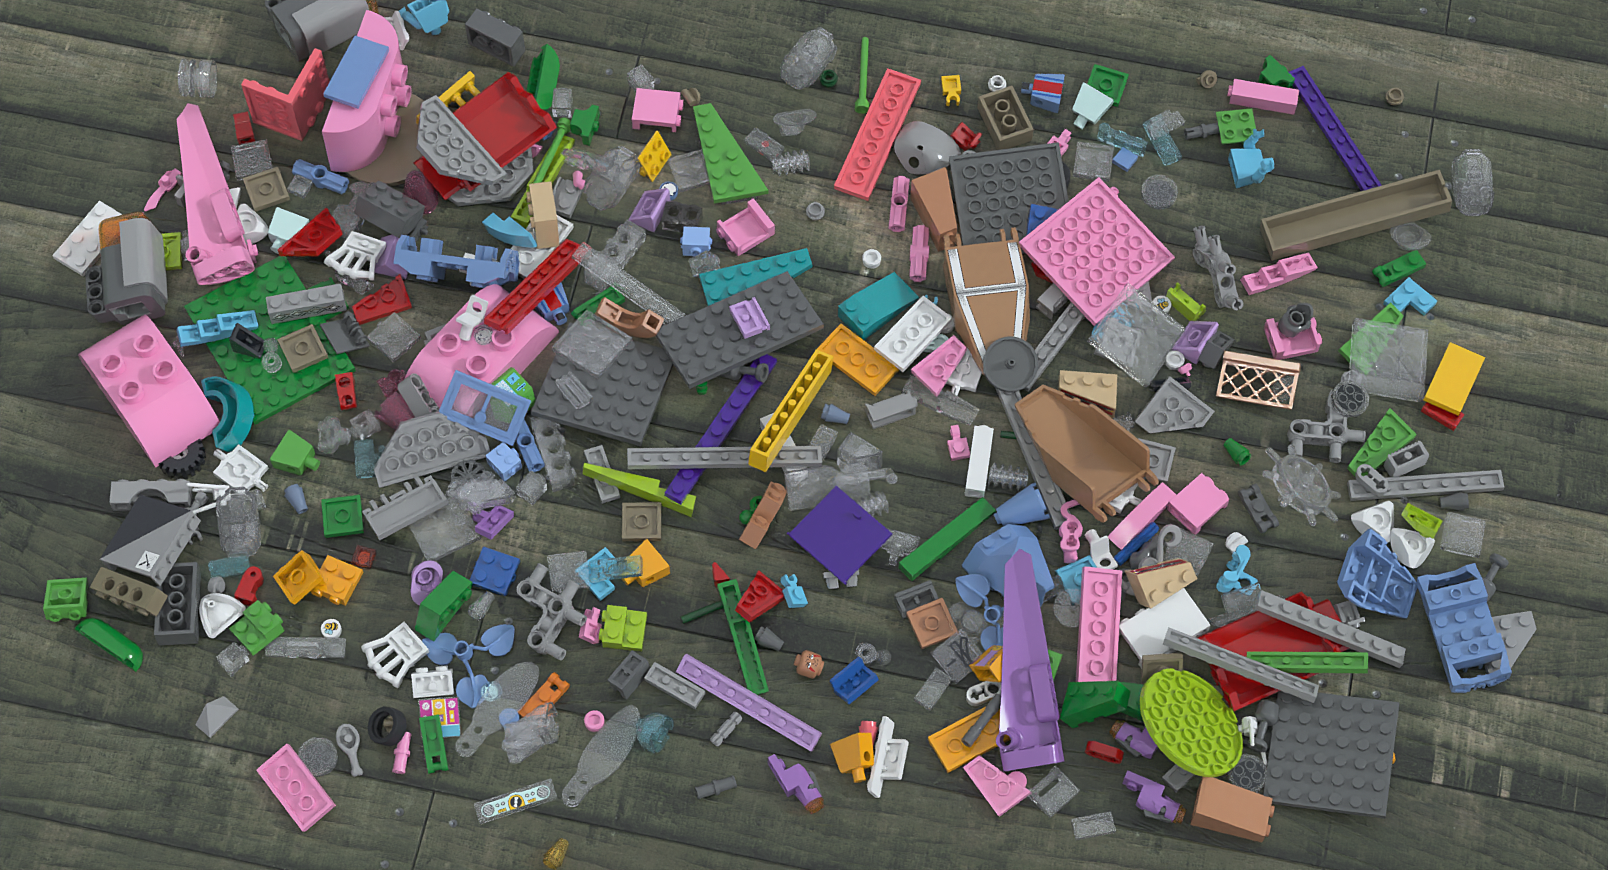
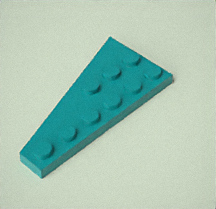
M805 248L701 273L699 278L707 306H710L788 271L792 278H795L812 268V262L808 249Z

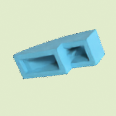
M492 213L482 222L488 233L502 242L520 247L535 248L537 246L531 233L510 216L503 221L496 214Z

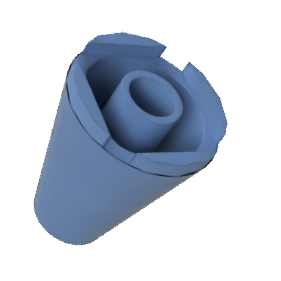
M1035 482L996 508L997 513H994L997 524L1002 523L1004 527L1007 524L1017 525L1050 518L1049 514H1044V512H1047L1039 489L1034 490L1037 487Z

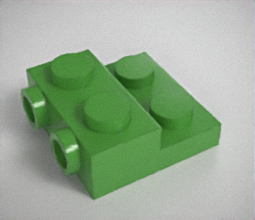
M87 577L47 580L43 606L46 620L49 619L50 621L57 622L62 618L79 620L80 617H86L88 606Z
M259 600L242 612L244 617L229 628L231 633L253 656L284 632L281 625L283 623L282 619L277 613L272 615L270 613L272 611L270 606L266 602L261 603Z

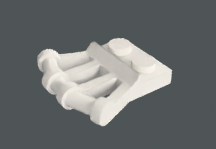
M352 231L342 247L327 256L324 263L328 267H333L340 275L346 274L352 279L369 278V280H374L375 265L386 249V242ZM347 254L341 264L336 261L343 255ZM358 257L359 259L352 269L348 268L353 258ZM370 261L369 271H360L365 262Z
M405 622L401 623L384 638L361 646L362 651L366 654L369 668L376 671V676L379 679L392 683L396 688L400 687L409 668L413 667L416 662L429 653V649ZM389 644L387 648L377 656H374V648ZM395 651L398 656L382 667L379 663ZM404 661V664L400 669L399 673L397 674V676L388 673L399 663Z

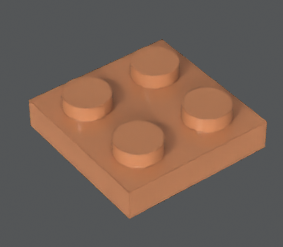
M943 598L906 612V616L921 649L958 635L956 626Z

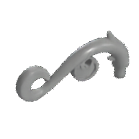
M1173 524L1164 526L1158 536L1156 559L1145 557L1139 563L1138 568L1163 562L1164 537L1168 532H1171L1173 537L1171 541L1165 542V546L1174 547L1178 545L1182 538L1180 528ZM1122 579V591L1135 596L1130 582Z

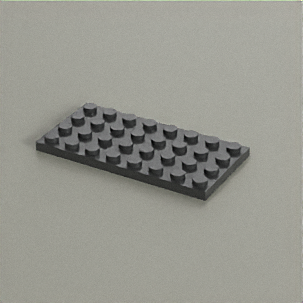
M788 271L662 326L656 338L688 388L691 389L824 329V324ZM755 297L770 324V330H763L762 333L744 339L729 311V306L745 300L750 301Z

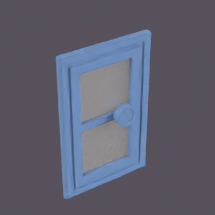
M455 370L439 412L447 416V419L457 422L467 428L513 446L531 400Z

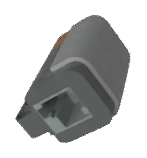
M265 0L268 16L273 21L278 35L298 62L308 56L310 57L314 48L321 50L323 53L357 35L366 10L379 14L376 0Z
M141 211L102 220L98 227L101 265L89 268L85 275L88 312L99 323L115 320L121 325H127L144 314L150 319L162 317L166 313L165 305L168 302L164 244L161 233Z

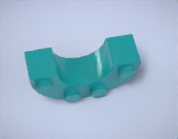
M217 376L201 380L205 397L222 402L223 404L222 419L218 426L212 430L216 448L232 452L238 444L242 445L250 431L254 418L252 399L248 391L240 384Z

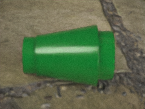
M1232 438L1225 441L1223 446L1235 464L1242 466L1250 460L1251 454L1247 448Z

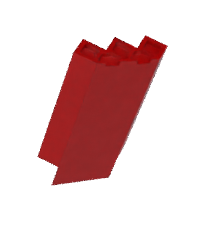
M509 72L453 112L455 117L501 168L557 128L550 114L539 107L534 96L523 89L516 75ZM424 156L413 162L444 200H447L460 189L464 188L471 192L481 184L441 175Z
M1303 592L1285 599L1341 622L1328 599L1314 605L1311 597H1307ZM1259 611L1198 637L1200 640L1247 657V652H1343L1349 649L1346 646ZM1208 663L1211 669L1210 674L1216 685H1220L1224 694L1223 698L1233 711L1281 691ZM1319 673L1288 674L1305 680Z

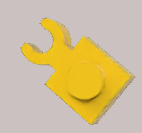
M941 76L943 96L947 95L946 105L950 106V100H955L957 106H959V94H961L960 76Z

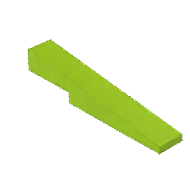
M563 136L542 182H551L553 185L575 143V139ZM548 151L528 182L526 192H530L529 184H533ZM526 192L511 215V218L524 229L530 224V217H533V215L529 216L528 204L531 203H527Z
M584 463L583 475L597 479L600 482L603 481L611 486L614 485L618 489L651 502H661V505L692 517L696 496L688 494L680 505L664 496L666 489L659 487L660 480Z

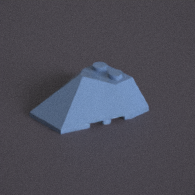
M1007 524L974 545L962 564V568L968 574L984 576L989 582L990 589L1000 592L1004 597L1005 564L1019 549H1022L1031 554L1036 582L1044 586L1046 592L1054 588V583L1038 539L1026 526Z
M1371 528L1367 529L1348 548L1337 583L1344 597L1356 606L1407 619L1417 590L1416 581L1407 568L1400 565L1395 552H1391L1386 546L1387 541Z

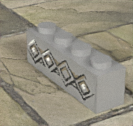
M341 283L266 297L268 314L272 324L347 310Z

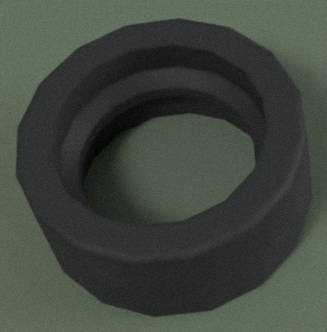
M386 706L380 707L369 718L368 734L370 739L377 744L384 746L396 745L405 735L407 727L406 718L397 709ZM391 715L393 718L392 730L383 738L381 734L382 723Z

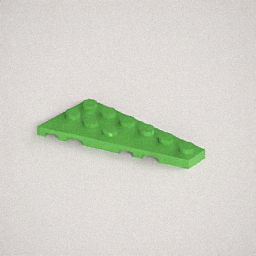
M712 104L693 106L714 204L768 194L767 187Z

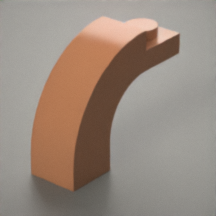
M605 297L601 299L594 314L608 323L607 326L613 330L637 338L656 336L664 321V318L649 309L642 313L631 312Z

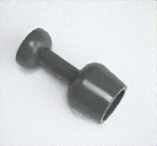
M765 363L759 364L756 368L742 365L721 376L738 380L743 374L755 375L759 382H765L768 378L769 368Z
M1496 553L1490 555L1489 561L1492 566L1485 578L1482 577L1488 594L1487 602L1496 591V586L1492 580L1497 571L1506 568L1509 564L1506 558Z
M1268 700L1260 701L1254 713V717H1256L1260 725L1256 737H1254V746L1250 745V739L1247 743L1250 749L1257 752L1267 751V743L1263 739L1267 726H1273L1278 721V704Z

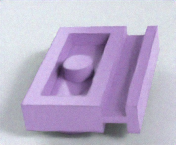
M755 297L750 301L745 300L729 306V311L744 339L762 333L763 330H770V324Z

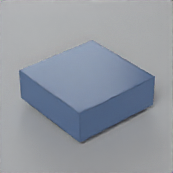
M1122 147L1113 158L1112 163L1128 172L1137 161L1138 156Z

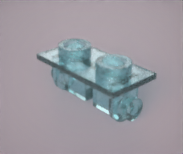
M248 554L211 560L208 563L211 578L244 574L250 567Z

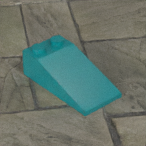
M893 272L852 295L838 306V317L853 333L866 340L917 301L919 296Z

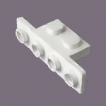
M887 716L882 717V722L879 725L878 741L875 744L874 765L871 767V776L867 782L868 792L875 798L880 797L883 779H902L909 744L906 739H892L894 722Z

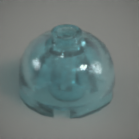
M652 712L643 719H639L636 729L637 740L640 745L651 753L660 752L670 738L667 733L669 729L673 730V718L663 713Z

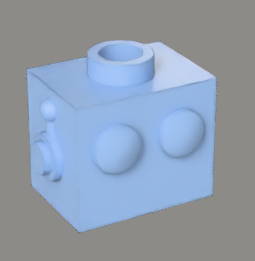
M684 227L683 236L680 238L683 256L709 257V250L712 244L710 228Z
M504 442L486 455L487 464L504 482L522 468L518 452L514 448L510 449Z

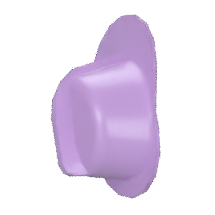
M431 560L424 561L416 565L411 573V597L417 605H420L442 582L443 570L437 562Z

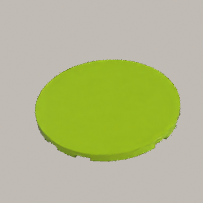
M1173 668L1163 669L1153 674L1145 682L1140 694V710L1144 724L1155 744L1172 762L1190 773L1203 777L1222 776L1239 762L1242 755L1243 739L1242 733L1239 732L1236 724L1238 720L1233 710L1228 708L1222 700L1223 696L1211 684L1191 672L1185 670L1181 672Z

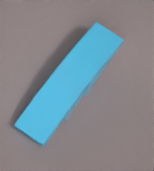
M255 311L217 314L215 319L198 320L196 325L177 327V334L180 346L196 345L228 338L231 336L236 323L241 324L250 331L257 329L258 323Z

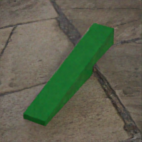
M982 497L901 560L898 568L913 581L936 560H941L991 517L996 510Z
M737 579L717 584V589L746 687L756 695L767 693L769 690L750 622L735 611L737 604L742 598Z

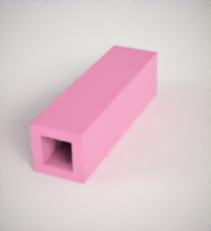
M1234 79L1233 85H1229L1227 96H1230L1229 104L1294 115L1299 90Z

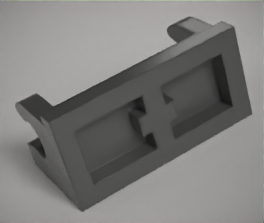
M931 580L898 592L894 596V602L902 620L907 618V611L938 599Z
M632 650L607 681L615 692L618 690L622 697L627 700L644 680L651 667L645 658Z

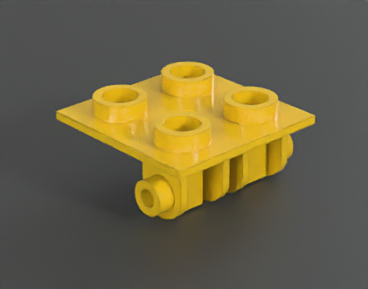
M658 131L654 133L637 158L642 165L639 169V174L643 177L648 175L651 182L654 181L672 155Z

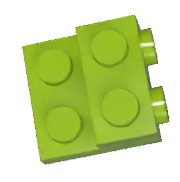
M607 605V610L602 612V622H605L604 629L600 628L599 640H602L603 647L642 652L647 612L627 610V607Z

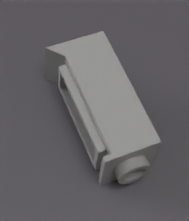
M1053 283L1037 299L1039 304L1036 306V309L1052 320L1053 313L1055 314L1069 299Z
M908 390L907 394L903 393L872 405L865 403V413L872 428L876 429L915 415L918 403L915 396H911Z

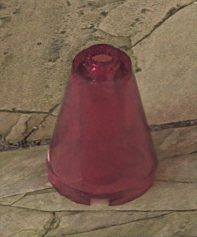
M414 170L409 172L406 176L403 194L424 205L423 214L427 213L428 215L438 205V193L421 171Z
M394 392L380 405L382 407L381 411L378 412L376 410L374 413L378 420L395 431L400 422L415 418L400 392L399 394Z

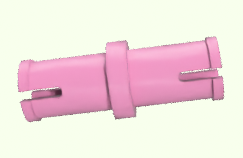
M405 732L402 740L397 743V749H394L395 761L392 772L397 774H405L412 736L409 732Z

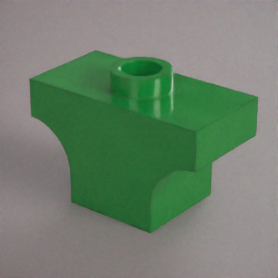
M1271 55L1266 57L1263 64L1264 70L1260 72L1258 82L1292 89L1295 78L1287 71L1285 66L1278 63Z
M591 105L587 110L575 109L570 123L571 134L579 135L582 138L583 145L590 146L594 132L598 131L599 106Z

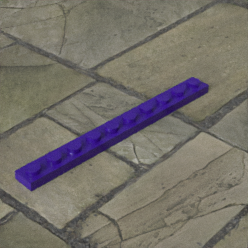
M1301 66L1290 71L1289 73L1295 78L1293 87L1299 90L1300 98L1360 190L1364 191L1382 186L1305 67Z
M766 354L755 359L750 367L756 368L759 364L765 363L768 365L770 374L777 364V359ZM745 374L695 448L721 447L764 382H759L755 375ZM706 468L680 469L666 489L664 496L681 505Z

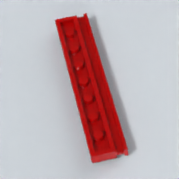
M565 239L484 318V324L498 331L503 330L508 335L589 255V248L584 249L582 245Z

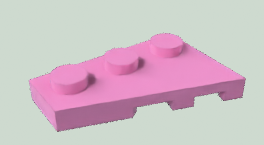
M953 335L911 369V373L937 397L966 353L967 348Z
M981 756L976 757L963 767L999 817L1032 793Z

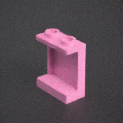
M637 88L632 115V128L640 129L641 124L672 127V132H676L677 126L681 125L679 111H683L684 100H681L680 92Z
M754 198L747 202L748 208L725 222L717 221V234L721 239L724 238L726 240L729 250L731 252L734 251L737 256H740L775 234V225Z
M1314 317L1310 320V328L1301 331L1295 337L1284 336L1280 332L1278 322L1275 323L1274 318L1266 320L1264 331L1274 359L1282 360L1318 352L1322 344V338L1320 333L1317 334Z
M1201 473L1169 501L1167 510L1195 536L1203 524L1221 508L1227 507L1229 498L1223 490H1219L1214 485L1211 478L1205 477Z

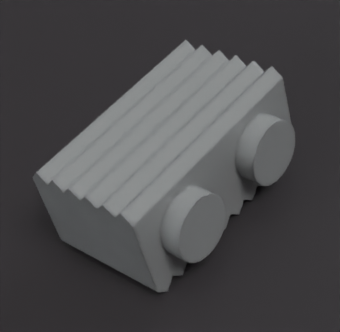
M1418 441L1411 444V446L1408 445L1404 449L1401 448V450L1391 453V455L1388 454L1383 466L1390 477H1399L1425 465L1429 458V453L1422 442Z

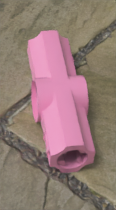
M898 176L893 180L889 229L893 232L905 230L910 179H907L905 176Z
M925 225L913 227L912 245L910 246V279L914 282L926 280V267L929 258V228L925 227Z

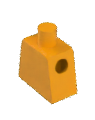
M646 539L625 560L628 571L621 575V579L627 586L636 580L642 587H645L669 575L670 566Z
M856 733L831 743V749L840 772L852 773L854 783L865 781L864 769L874 765L871 733Z

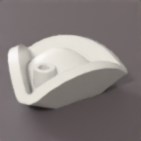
M241 204L237 212L245 232L243 235L245 243L248 245V239H251L252 244L256 243L268 234L269 227L253 209L246 204Z
M1385 501L1353 513L1351 520L1361 534L1371 528L1388 543L1390 542L1391 530L1394 528V505L1390 501Z
M1392 528L1390 533V543L1393 552H1395L1398 556L1397 559L1402 564L1410 568L1419 567L1427 558L1435 543L1434 538H1425L1416 531Z
M212 593L204 596L200 601L199 612L202 625L208 637L215 638L238 619L246 609L245 605L225 594Z

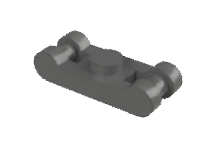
M1256 483L1250 485V488L1246 490L1243 488L1238 491L1242 503L1261 534L1266 532L1268 528L1279 526L1277 517L1273 515ZM1253 495L1255 498L1252 501L1249 499V496Z

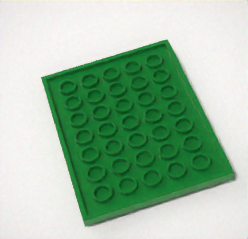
M279 256L257 267L250 274L237 278L184 306L194 325L197 324L198 320L215 319L217 314L255 311L258 328L251 330V332L267 341L260 359L233 352L229 341L230 337L205 343L226 379L240 384L250 394L253 402L254 425L335 383L336 374L353 373L356 371L345 352L336 354L320 327V324L327 323L322 315L275 324L271 323L266 297L306 290L286 256ZM313 324L328 358L293 373L277 339Z

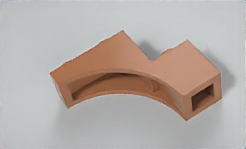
M772 481L769 483L762 499L739 538L740 541L754 549L758 547L786 496L787 490L781 484L773 483Z

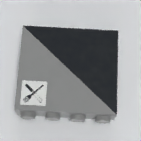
M140 495L99 560L110 570L115 571L117 567L150 577L157 585L161 586L201 520L191 510Z

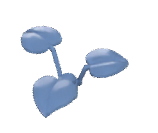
M980 574L957 577L956 587L962 600L972 607L980 606L984 600V618L986 621L996 625V627L988 626L981 634V644L986 651L993 645L1003 646V627L1000 628V624L997 621L1003 616L1004 606H989L988 598L986 597L990 591L988 580ZM1036 582L1041 607L1046 589Z
M504 624L488 629L481 637V642L486 647L473 644L468 645L465 641L457 642L456 638L450 633H440L435 641L424 638L422 642L429 649L427 656L435 664L447 665L452 661L453 655H456L464 662L470 678L465 677L458 682L456 694L461 702L470 708H476L485 700L489 691V684L485 676L473 675L468 660L473 655L472 650L487 651L489 649L490 654L493 656L507 654L514 643L515 628L513 625ZM487 684V692L485 697H483V686Z

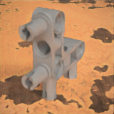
M1198 226V229L1197 227L1193 228L1196 238L1193 256L1196 263L1203 268H1207L1211 274L1215 301L1218 307H1227L1234 310L1241 309L1243 301L1238 297L1233 276L1236 268L1231 264L1229 255L1222 250L1220 236L1212 235V237L1209 236L1207 238L1205 226Z
M1337 388L1332 389L1328 395L1325 406V413L1327 414V421L1325 423L1311 422L1308 419H1296L1290 424L1287 436L1291 443L1292 459H1302L1303 444L1322 445L1330 447V462L1339 463L1341 461V447L1343 444L1347 443V441H1365L1366 432L1364 430L1348 429L1347 410L1343 409L1337 401L1332 399L1335 396L1337 398ZM1294 429L1300 430L1301 433H1296ZM1332 432L1338 433L1339 436L1333 435Z
M538 563L530 578L527 577L517 585V593L526 602L534 607L538 606L543 609V615L537 625L533 626L527 642L537 653L549 654L558 660H563L566 650L554 644L555 639L567 620L579 626H583L587 620V616L574 610L571 600L580 586L574 581L569 580L561 594L557 595L540 585L549 569ZM529 588H531V591L528 594H525L526 591ZM560 605H562V609L559 610V611H556L557 608H558ZM542 639L541 643L536 645L537 641Z

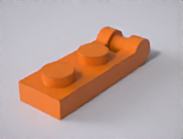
M555 672L549 676L548 680L518 711L519 716L532 727L570 687V684L562 681ZM553 685L558 687L555 692L551 689Z

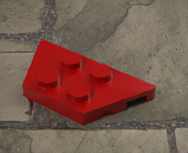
M325 208L278 249L279 256H318L343 233L340 226L336 224L334 217L331 216L328 208Z

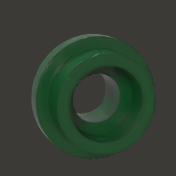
M825 70L820 75V83L825 87H832L838 81V76L833 70Z

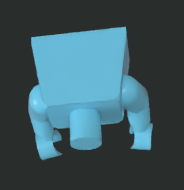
M416 0L407 5L411 13L406 11L405 7L399 10L403 20H406L416 29H423L425 33L431 32L432 35L439 34L441 32L440 26L448 22L449 8L446 0Z
M1253 129V134L1244 141V149H1230L1228 160L1236 188L1252 183H1261L1265 174L1274 169L1273 158L1263 159L1261 150L1255 148L1258 139L1264 137V129L1261 131Z

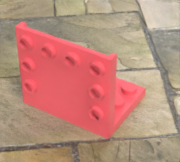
M314 48L288 95L277 91L273 87L260 85L254 80L244 79L241 86L253 123L303 141L309 128L314 126L317 114L323 110L326 100L323 93L330 79L327 74L322 51Z

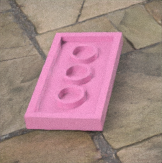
M289 744L284 745L256 770L303 832H306L336 806Z

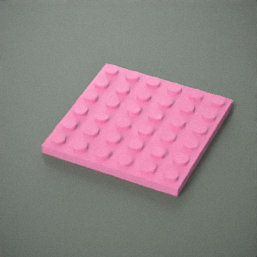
M1099 177L1019 242L1021 249L1094 326L1175 259L1172 253Z

